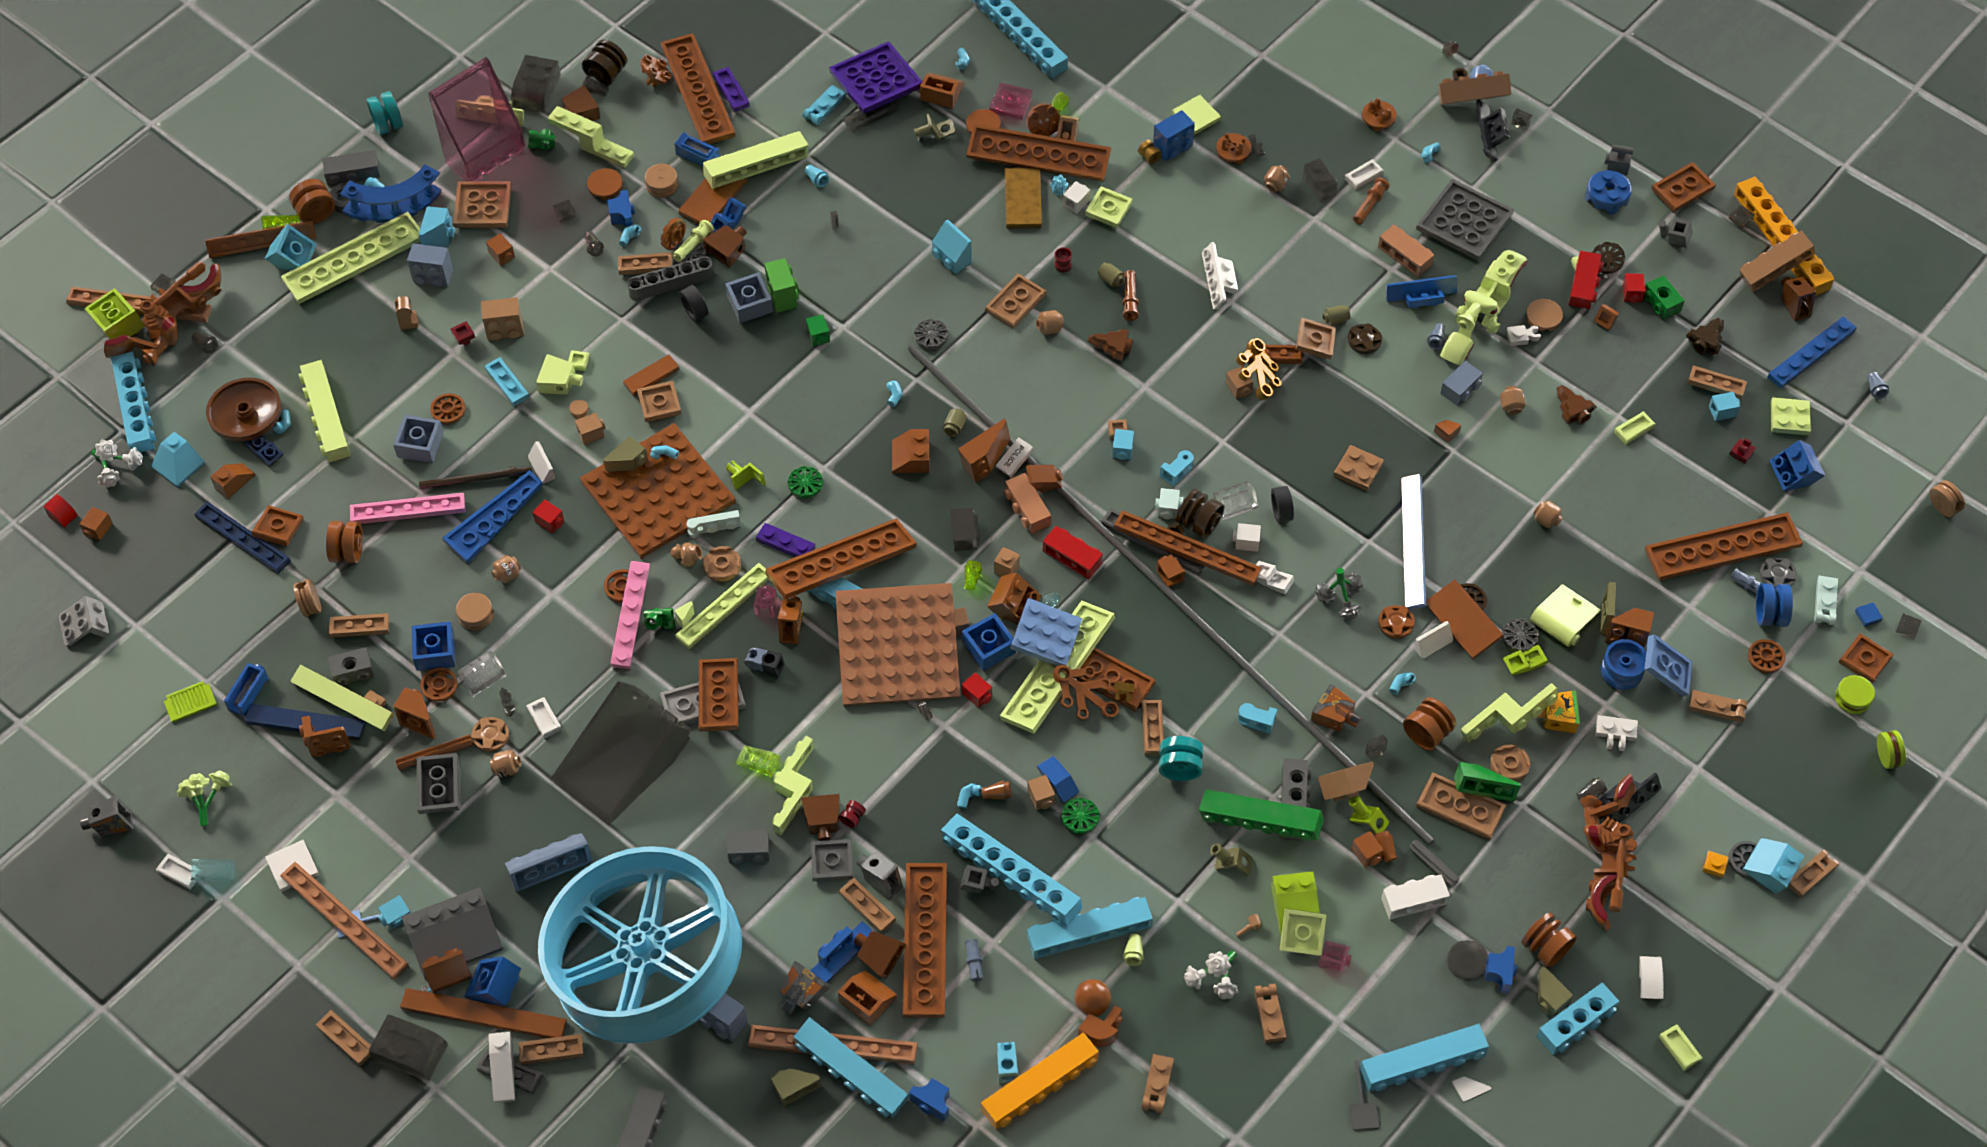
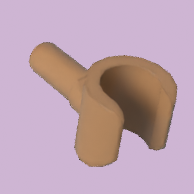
M1258 914L1248 917L1250 924L1235 933L1238 938L1251 929L1256 930L1260 928L1261 920Z

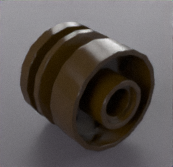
M602 39L592 48V51L582 61L581 66L585 75L590 80L601 86H609L617 78L618 73L626 66L628 60L626 54L618 45L609 40Z
M1194 489L1181 504L1176 516V522L1179 525H1184L1186 529H1190L1193 526V533L1206 539L1218 526L1225 506L1214 498L1208 501L1207 494H1202L1200 490Z

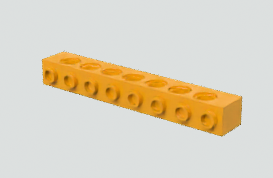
M1756 177L1737 183L1734 196L1772 246L1784 242L1793 233H1798L1792 221L1786 217L1782 208L1776 204L1773 197L1769 195L1763 184ZM1816 254L1791 269L1796 277H1802L1816 291V295L1829 291L1834 282L1832 273L1827 270L1822 260Z

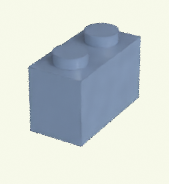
M1465 361L1442 383L1440 394L1458 406L1462 401L1465 402L1470 397L1473 390L1480 388L1483 373Z

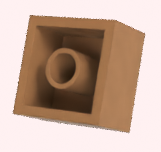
M518 297L481 301L482 320L487 340L524 336L523 318Z

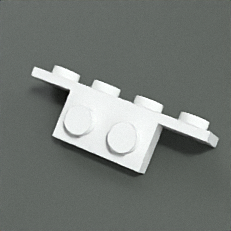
M1211 242L1203 250L1202 257L1213 309L1217 310L1226 301L1225 291L1234 294L1238 287L1232 261L1217 257L1215 243Z

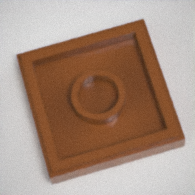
M268 505L252 530V536L288 547L304 520L303 515Z
M1860 633L1838 663L1873 684L1894 654Z

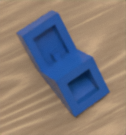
M730 198L723 213L714 214L711 221L714 227L713 233L723 226L733 229L740 222L747 206L735 198Z
M1054 756L1037 765L1041 776L1047 775L1060 802L1064 803L1079 793L1071 775Z

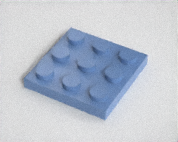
M1028 598L1010 649L1055 666H1067L1083 618Z

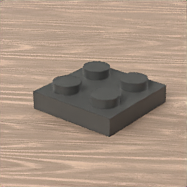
M851 839L811 841L813 882L853 879Z

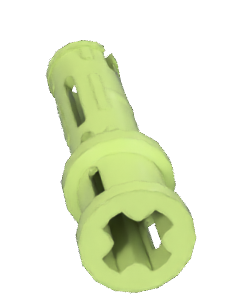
M702 220L699 226L691 231V236L672 254L674 260L681 262L697 244L703 243V239L708 234L713 233V225L707 220Z

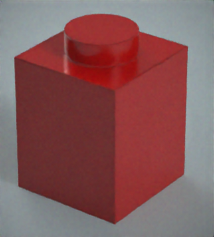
M1625 273L1622 284L1624 302H1642L1645 294L1644 274Z
M546 500L532 512L535 523L550 533L559 529L564 523L562 510Z
M975 672L962 684V694L977 708H980L992 699V686Z

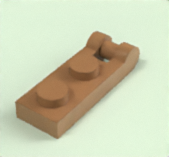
M1693 690L1689 710L1743 722L1746 715L1744 710L1747 709L1748 702L1744 699L1735 700Z
M1825 849L1795 873L1788 884V887L1800 898L1840 865L1836 859L1833 860L1828 856L1829 853Z
M1269 984L1268 987L1262 988L1261 986H1254L1265 1043L1286 1040L1276 985ZM1270 995L1271 1000H1263V996Z
M1153 1054L1141 1110L1148 1111V1109L1156 1110V1113L1162 1114L1174 1058ZM1150 1097L1157 1098L1158 1102L1150 1101Z

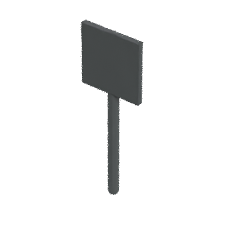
M1356 1059L1355 1066L1361 1104H1350L1353 1130L1379 1128L1376 1103H1365L1360 1064L1359 1060Z

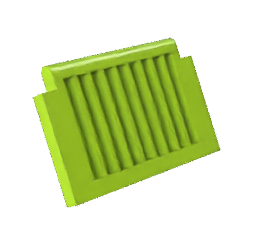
M204 681L166 695L167 700L164 701L172 723L217 706L209 683L205 684Z

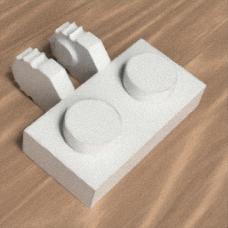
M1598 715L1596 719V736L1607 738V749L1609 750L1613 747V739H1619V751H1624L1626 740L1636 741L1638 720Z

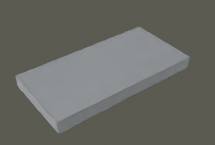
M699 682L660 693L670 729L699 721ZM738 682L739 710L746 708V704Z

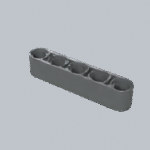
M700 257L632 277L627 282L629 297L632 300L638 301L707 281L714 275L712 260L709 257Z

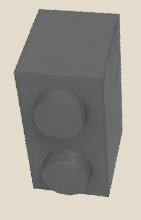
M768 830L727 832L729 862L742 864L744 862L762 863L769 861Z

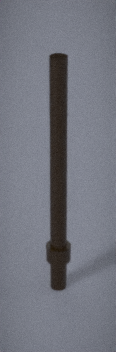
M514 466L508 467L507 470L419 482V488L425 489L504 477L517 478L518 475H524L529 470L532 472V466L521 468Z

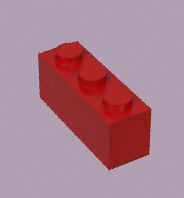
M1580 250L1568 305L1590 309L1591 304L1596 302L1597 292H1594V290L1599 287L1600 277H1597L1598 272H1602L1603 262H1600L1601 254Z
M1055 526L1043 540V552L1087 579H1090L1102 565L1103 554L1097 548L1087 545L1082 539L1071 535L1066 529Z

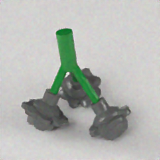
M1338 568L1336 570L1337 580L1332 585H1326L1324 582L1321 585H1316L1317 590L1315 593L1318 600L1329 604L1335 601L1334 596H1336L1334 588L1340 585L1345 601L1343 602L1344 607L1338 612V615L1344 617L1345 620H1353L1358 617V612L1362 609L1359 605H1352L1351 600L1348 599L1347 592L1350 596L1354 593H1360V588L1363 587L1361 576L1356 575L1354 572L1350 575H1344V569Z

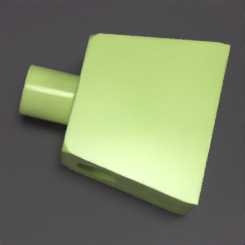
M547 354L536 381L538 392L568 394L571 385H582L583 376L575 374L573 363Z

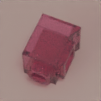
M764 585L757 587L753 605L755 615L759 616V608L769 609L770 617H774L777 590L772 586Z
M1325 940L1319 967L1343 972L1345 966L1349 967L1352 957V955L1348 954L1350 947ZM1331 956L1341 958V961L1332 959Z

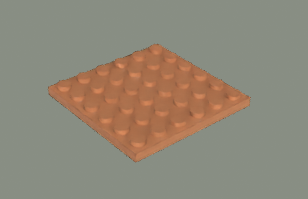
M952 583L835 591L843 706L961 698Z

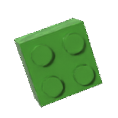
M785 258L764 263L766 283L776 313L797 308V300H799L798 284L796 278L792 277L793 270L791 264L788 265Z

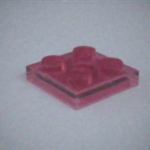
M1000 82L989 110L999 115L1023 120L1033 96V90Z

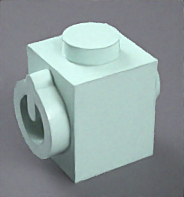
M1161 488L1160 499L1156 498L1155 510H1158V517L1176 519L1178 510L1183 503V497H1179L1180 490Z

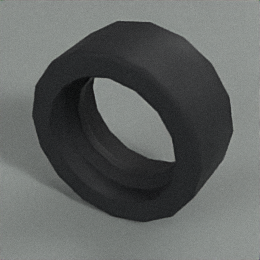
M691 285L679 292L680 301L686 313L693 321L697 322L709 315L706 302L695 286Z
M1288 486L1272 488L1271 503L1277 523L1293 521L1294 506Z

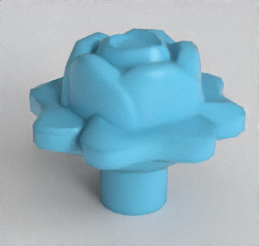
M1059 175L1054 176L1050 187L1052 192L1059 196L1064 194V190L1068 189L1069 184L1066 182V178Z

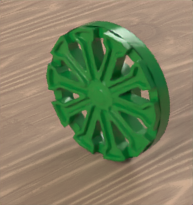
M802 466L798 469L796 468L788 477L790 492L799 498L814 497L823 487L822 475L814 467Z
M1085 798L1072 799L1062 810V822L1069 831L1076 834H1085L1091 832L1098 825L1099 810L1091 800Z

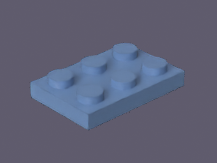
M1655 634L1648 636L1644 670L1682 697L1689 695L1692 661Z

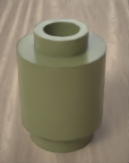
M1106 262L1099 267L1097 274L1103 281L1113 288L1122 285L1124 282V273L1111 263L1108 264Z
M1339 305L1326 308L1324 313H1322V318L1325 324L1333 326L1346 323L1347 320H1350L1351 314L1348 306Z
M951 409L943 425L944 433L948 436L956 437L961 433L967 419L963 410Z

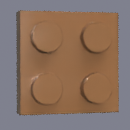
M1301 318L1296 350L1330 360L1333 356L1336 327Z
M673 381L637 389L645 422L682 414Z
M1350 445L1334 471L1333 476L1368 491L1381 469L1384 459Z

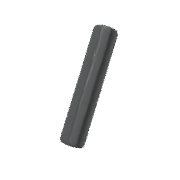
M1415 840L1411 843L1410 850L1438 875H1442L1443 879L1450 886L1453 887L1459 882L1460 878L1421 842Z

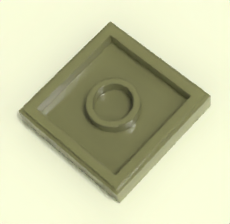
M1616 582L1608 583L1602 600L1601 635H1607L1611 620L1615 616Z

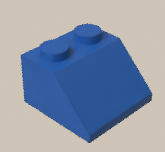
M503 956L480 960L464 997L492 1005H506L511 998L514 985L519 980V973L522 968Z

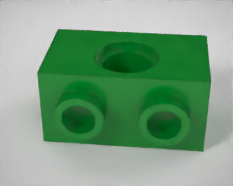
M1664 275L1647 282L1645 285V300L1649 301L1654 307L1655 312L1663 320L1682 311L1685 300Z

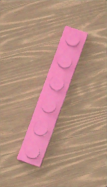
M464 493L354 504L350 505V521L364 524L465 513Z
M631 561L610 663L611 667L630 670L650 563Z

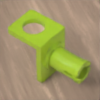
M730 461L731 464L728 463L726 466V470L732 474L731 480L736 490L752 478L763 486L767 485L764 474L751 463L742 468L735 461Z
M1359 796L1352 797L1349 800V805L1354 809V813L1350 817L1351 822L1368 824L1375 834L1385 831L1389 821L1379 807L1365 806ZM1378 818H1381L1382 825L1378 829L1376 827V821Z

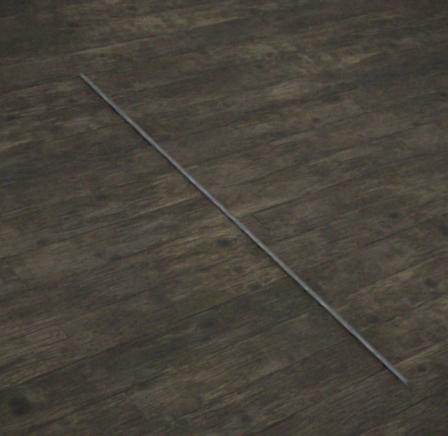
M913 344L908 347V350L989 427L996 424ZM1011 438L1008 445L1011 447L1015 441ZM1030 455L1025 460L1029 465H1039ZM1063 486L1055 489L1347 768L1357 766ZM1369 778L1367 787L1428 845L1432 844L1435 839Z

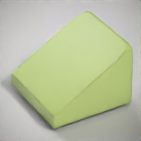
M688 602L675 610L676 620L682 628L690 622L694 615L692 602Z

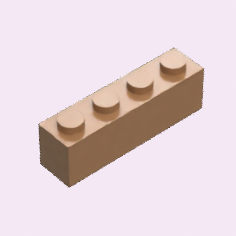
M1504 71L1494 72V76H1487V73L1476 75L1477 78L1470 79V76L1459 77L1458 81H1452V78L1443 79L1442 83L1438 84L1440 105L1510 96L1512 93L1509 73L1504 74Z
M1802 230L1798 233H1793L1784 242L1777 243L1771 250L1766 253L1763 252L1755 260L1745 263L1739 269L1740 276L1753 293L1815 255L1814 245Z

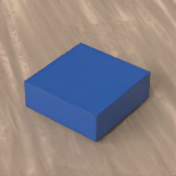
M1874 602L1857 607L1855 610L1864 627L1880 622L1883 619Z

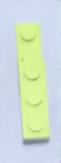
M558 106L548 117L549 123L578 135L580 148L623 168H626L634 157L633 151L604 139L602 125Z
M1552 683L1549 684L1523 707L1518 705L1505 692L1461 728L1463 739L1467 743L1477 739L1482 731L1487 727L1493 726L1497 719L1513 734L1518 730L1524 729L1531 719L1537 718L1542 713V710L1556 702L1558 698L1557 688Z
M805 736L803 741L797 743L795 752L786 759L784 768L781 772L778 771L773 780L775 791L788 797L783 804L780 814L777 813L772 821L774 833L780 836L801 808V797H808L813 790L812 780L797 773L814 749L813 739Z

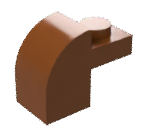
M1115 1005L1104 1021L1089 1013L1078 1029V1036L1084 1032L1095 1047H1105L1112 1044L1118 1037L1117 1029L1123 1021L1122 1009Z

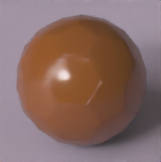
M1089 979L1083 981L1075 991V1005L1084 1015L1088 1016L1091 1013L1094 1016H1099L1110 1006L1111 992L1107 985L1100 980Z

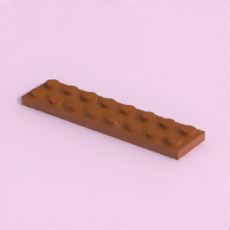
M694 34L660 42L700 141L712 144L736 137L734 128Z
M974 124L967 158L1022 168H1038L1040 171L1105 181L1111 147Z
M1786 512L1646 545L1644 550L1658 581L1800 548L1803 542L1789 513Z
M895 518L766 568L765 574L782 597L788 599L915 549L917 542L899 520Z
M906 863L904 943L907 945L904 949L903 1018H945L947 863Z

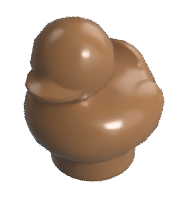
M684 543L682 546L676 544L671 549V556L674 559L681 558L683 566L691 567L695 565L697 560L702 559V550L698 544Z

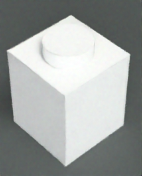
M1075 182L1063 194V206L1076 214L1090 201V189L1078 182Z
M1238 523L1237 531L1233 530L1232 542H1236L1235 549L1258 552L1261 526Z

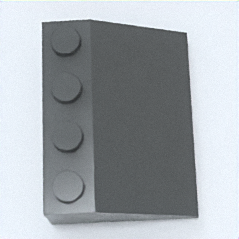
M480 887L402 916L424 979H426L422 964L425 963V960L433 956H437V958L443 957L445 952L457 948V951L462 949L466 963L503 949Z

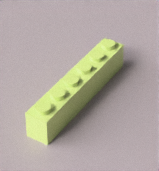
M800 131L757 144L703 162L704 176L712 189L807 158L808 143Z
M322 360L301 365L302 373L299 374L301 384L306 385L303 391L305 398L310 399V402H307L310 413L314 412V416L311 419L314 427L319 429L315 432L318 442L322 441L323 443L320 446L322 456H327L328 462L350 457L351 455Z

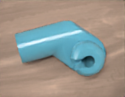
M960 48L957 50L960 59H958V62H955V65L959 70H964L967 68L970 58L965 49Z
M1437 142L1423 149L1421 158H1423L1424 163L1433 160L1431 154L1441 150L1440 144Z
M635 224L625 228L619 245L626 247L629 239L640 234L641 227Z
M893 380L888 382L886 386L889 389L888 391L892 393L887 401L891 407H895L902 396L899 383Z
M282 410L281 422H277L272 428L276 434L284 433L291 426L289 410Z
M667 445L654 446L650 453V456L654 459H659L661 454L673 459H677L679 456L678 450Z
M1413 673L1398 674L1394 678L1389 692L1397 695L1401 687L1414 683L1416 676Z
M971 783L963 787L960 791L957 806L967 808L969 798L981 794V786Z

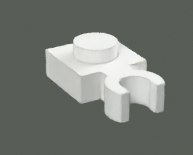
M1525 325L1507 327L1506 329L1510 346L1528 344L1529 340L1539 341L1541 337L1540 334H1533L1538 332V326L1526 329Z

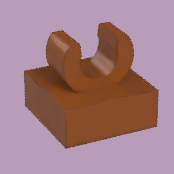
M1603 304L1593 321L1610 330L1619 313Z

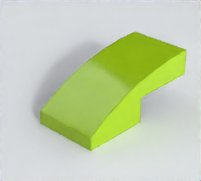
M1539 645L1524 652L1519 650L1503 658L1511 675L1525 673L1548 664V660Z

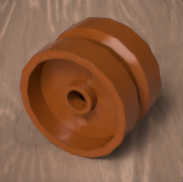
M307 179L300 182L289 194V202L302 222L313 220L314 224H318L326 220L335 209L336 204L333 197L328 192L325 184L318 179Z
M331 521L326 535L328 561L330 563H341L344 559L347 563L357 564L360 561L363 547V533L360 522L349 521L344 525L342 521Z

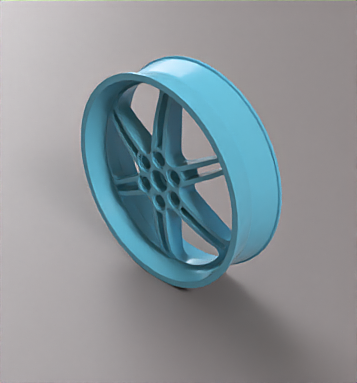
M654 846L638 847L616 852L594 862L578 873L564 886L549 907L538 941V956L542 974L551 990L559 998L568 1016L576 1025L595 1037L611 1042L628 1044L650 1042L668 1037L689 1027L702 1018L727 991L737 971L742 950V934L738 917L732 905L726 899L723 889L713 872L704 863L685 852ZM668 880L689 882L708 897L706 906L661 927ZM647 882L639 920L635 926L628 927L596 907L603 900L622 889ZM588 913H592L618 932L615 934L589 916ZM582 922L590 924L617 945L615 949L571 969H562L563 956L568 942L577 926ZM716 922H721L715 946L699 971L670 953L673 949L698 936ZM673 965L674 967L678 968L679 970L683 971L684 973L688 974L693 978L690 979L689 977L670 968V966ZM626 972L616 1011H602L589 1008L574 995L577 987L596 983ZM660 972L684 985L670 996L651 1005L639 1008L651 974Z

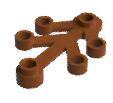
M1059 665L1053 671V678L1060 684L1062 692L1060 704L1063 708L1068 709L1073 705V698L1070 697L1069 692L1070 685L1075 689L1078 711L1076 712L1077 719L1083 721L1089 716L1084 697L1099 707L1104 717L1111 719L1118 714L1119 707L1115 702L1110 701L1106 703L1090 691L1091 689L1108 690L1111 686V681L1108 678H1102L1097 681L1078 682L1074 677L1084 676L1086 679H1091L1095 675L1094 667L1087 666L1082 669L1071 670L1066 665ZM1086 670H1091L1092 675H1088ZM1059 673H1064L1065 678H1061L1059 676ZM1102 681L1107 683V687L1102 686ZM1064 699L1069 700L1070 705H1066ZM1110 708L1112 710V714H1108L1106 709ZM1080 711L1085 712L1086 716L1082 717Z

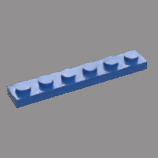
M1844 316L1773 369L1767 378L1780 389L1852 335L1857 327Z

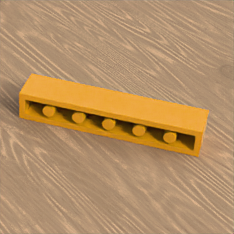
M1083 1032L982 1101L981 1111L995 1129L1006 1127L1011 1123L1012 1118L1025 1114L1031 1105L1041 1103L1047 1094L1060 1090L1064 1085L1063 1083L1069 1079H1076L1085 1068H1092L1097 1063L1099 1051Z

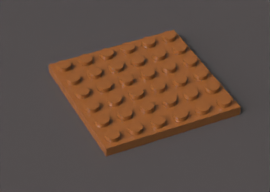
M675 423L639 443L646 448L647 460L642 466L633 471L607 472L604 464L579 478L581 484L640 559L688 531L686 523L689 519L718 514L736 503V498ZM667 445L678 450L679 456L677 459H673L661 454L659 459H654L650 456L651 449L654 446Z

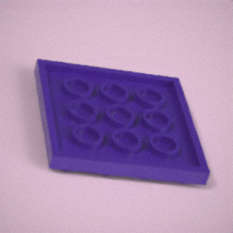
M889 41L829 67L831 75L863 114L920 89L922 80Z

